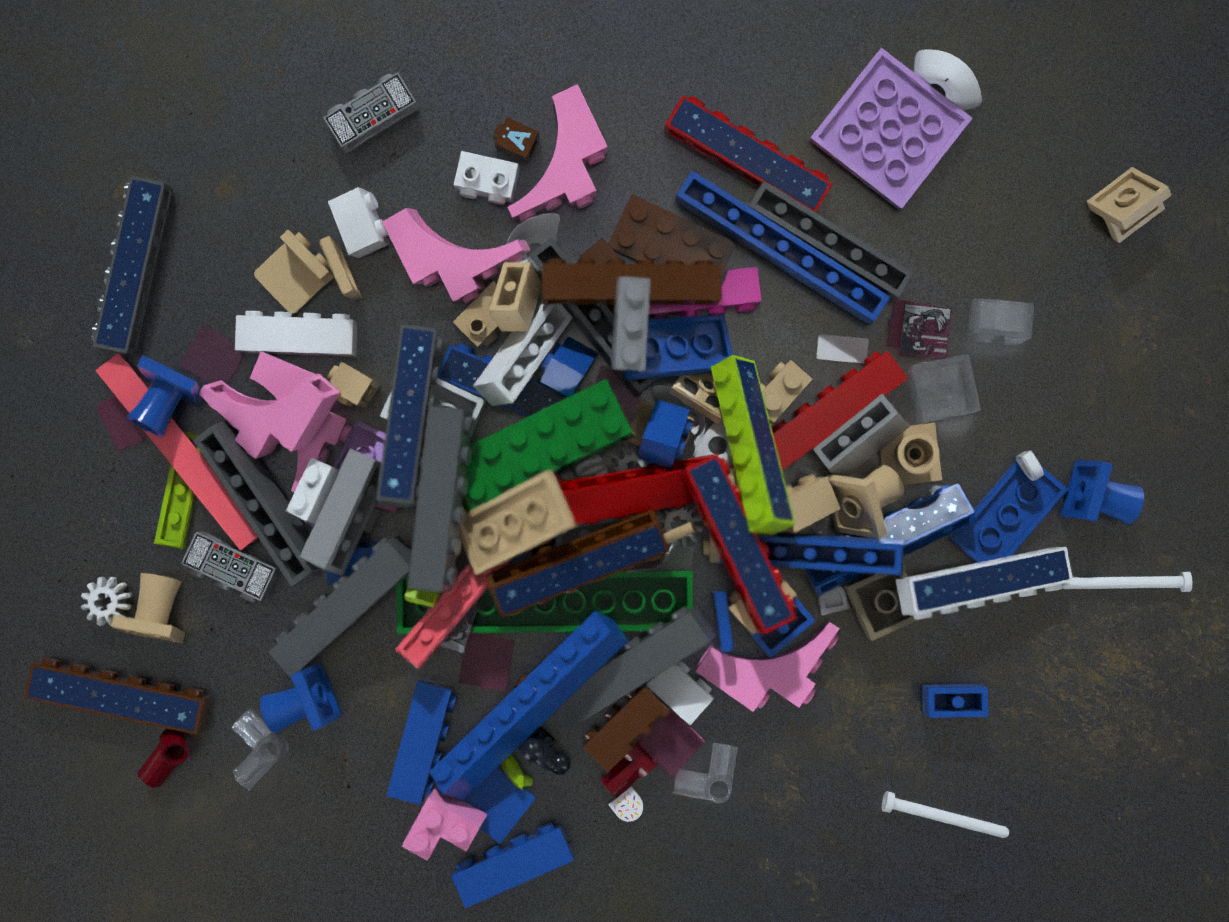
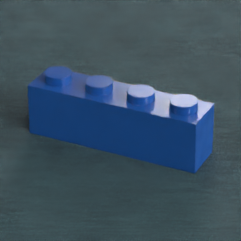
M422 678L417 681L386 796L421 805L424 797L428 798L431 794L434 781L429 780L431 775L429 771L441 759L442 753L437 752L440 740L445 741L448 733L449 724L445 723L447 712L453 713L457 696L452 695L454 687Z
M552 822L546 823L536 829V834L529 837L526 834L519 835L509 841L511 844L502 849L499 846H494L482 853L484 857L475 861L470 857L457 863V868L453 870L451 877L465 909L574 861L573 850L561 823L553 825Z

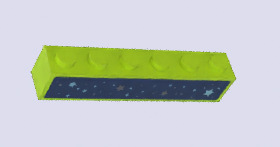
M731 355L711 366V371L750 532L774 535L796 524L756 363L754 360Z

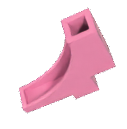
M578 84L551 96L558 121V136L554 155L548 169L537 185L519 201L507 207L513 222L520 220L522 223L529 218L537 216L536 212L544 208L547 211L553 210L562 205L561 200L565 198L570 208L577 206L578 209H581L593 203V198L597 196L594 184L584 164L594 165L605 158L604 155L608 153V146Z
M405 208L382 221L412 283L424 284L425 287L437 283L441 277L453 302H464V304L473 302L479 297V293L486 289L482 278L489 280L500 273L498 269L503 266L504 262H522L525 259L523 255L531 251L526 240L518 239L506 245L485 250H471L460 247L435 233L424 222L416 209Z
M260 352L250 379L264 386L277 400H280L292 392L302 379L316 374ZM329 411L310 445L298 449L297 471L291 489L292 492H295L311 457L326 463L330 454V449L327 448L329 443L340 447L342 442H347L352 431V427L349 426L351 420Z
M316 374L302 379L292 392L280 400H260L246 396L234 390L222 380L203 385L199 395L212 409L219 412L233 428L239 431L235 441L245 449L248 455L257 459L273 453L279 442L291 452L309 446L341 392L322 375Z
M826 620L820 629L804 643L789 651L774 655L772 658L735 656L721 652L710 645L694 670L752 712L757 707L761 709L770 697V694L767 693L770 688L800 708L802 703L807 705L816 692L813 689L816 683L810 680L807 675L809 672L814 674L823 661L820 658L826 648L831 650L839 639V635L836 633L840 628Z

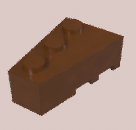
M646 682L626 694L625 697L627 699L620 706L615 703L604 714L606 720L599 728L594 725L583 736L586 740L583 743V748L607 772L622 760L644 735L647 736L652 731V726L662 716L665 718L671 712L670 707L646 686Z

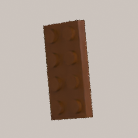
M633 194L608 243L615 252L634 261L648 259L654 260V264H666L668 260H682L684 264H695V261L711 260L713 265H721V275L736 245L735 242Z

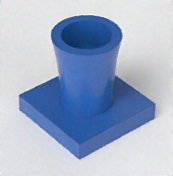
M143 355L137 366L146 381L151 384L126 418L141 429L163 438L180 399L199 407L203 398L199 395L201 390L195 380Z
M1075 460L1068 484L1069 490L1065 495L1060 516L1097 522L1099 512L1126 525H1130L1138 518L1142 510L1144 491L1140 486L1109 481L1113 464L1103 461Z
M322 661L292 674L291 678L295 687L262 695L260 699L262 717L267 727L276 734L306 717L309 720L312 731L343 716Z

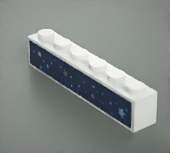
M1051 547L896 579L902 615H914V620L932 617V611L940 610L941 614L957 612L960 605L967 604V608L985 606L984 600L993 599L994 603L1011 600V595L1019 593V597L1036 595V589L1045 588V592L1063 589L1062 584L1072 582L1073 577L1067 547Z

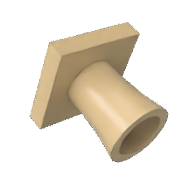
M935 423L912 425L879 451L880 465H886L895 470L900 476L903 485L942 480ZM911 449L916 451L917 456L915 460L909 455Z
M877 465L864 479L829 474L828 479L840 506L839 510L831 514L835 531L875 539L884 537L887 531L881 508L900 500L904 494V485L897 472L889 466Z
M141 573L135 618L114 615L111 627L126 634L183 644L186 632L172 625H167L174 599L182 582L165 576Z

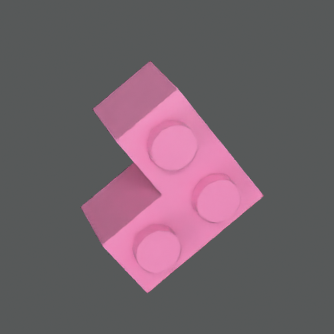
M436 786L427 798L402 847L426 861L432 855L441 838L467 851L488 814L461 799L442 794L439 787Z

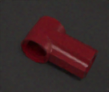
M165 729L160 734L158 746L138 771V778L147 786L152 788L161 787L176 765L187 760L189 748L185 733Z
M640 739L634 745V748L609 772H606L600 780L611 794L618 798L639 777L643 778L658 765L660 759Z

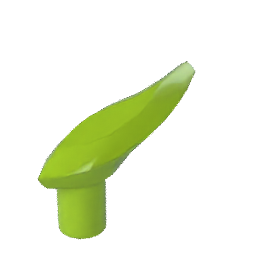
M510 754L501 763L506 776L521 790L523 787H531L533 778L522 772L519 764Z

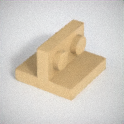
M1131 167L1086 202L1091 211L1104 218L1112 239L1120 243L1165 209L1163 202L1172 194L1169 186Z

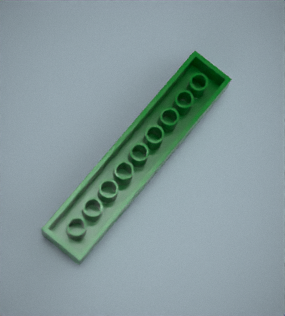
M641 570L617 572L607 576L600 582L586 584L572 593L558 595L551 598L547 603L536 604L523 609L519 614L501 617L491 591L488 588L475 603L477 608L469 633L574 632L595 611L614 620L621 631H647L660 621L663 625L672 620L670 615L685 606L689 610L693 607V571ZM409 574L397 584V634H409L427 613V609L431 608L405 600L404 595L408 588ZM460 622L457 624L458 629L461 628Z

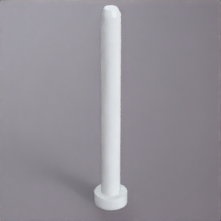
M1180 572L1179 576L1073 578L1072 582L1063 583L1062 586L1063 589L1180 588L1181 592H1191L1192 575L1190 572Z
M886 791L882 800L881 809L887 813H891L893 809L1001 838H1006L1009 835V829L1005 826L895 798V793Z

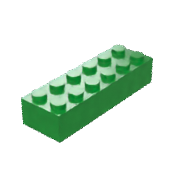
M607 379L469 445L472 450V458L466 468L465 477L468 479V490L463 497L470 511L545 471L553 470L554 475L634 437Z

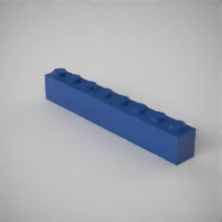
M694 171L690 172L676 194V203L867 325L875 322L890 298L884 292Z
M597 611L592 613L429 772L441 793L464 800L628 642V639L615 621Z

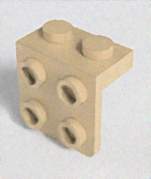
M287 230L280 236L285 243L254 272V276L288 312L295 314L334 278V275L328 270L330 267L328 261L320 253L314 256L308 249L311 243L300 232L294 235L290 230Z

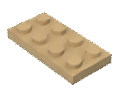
M548 470L465 513L464 522L459 527V537L474 573L478 575L575 527L576 524L553 470Z

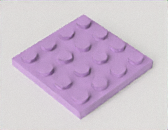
M881 47L810 137L809 141L900 211L973 118Z

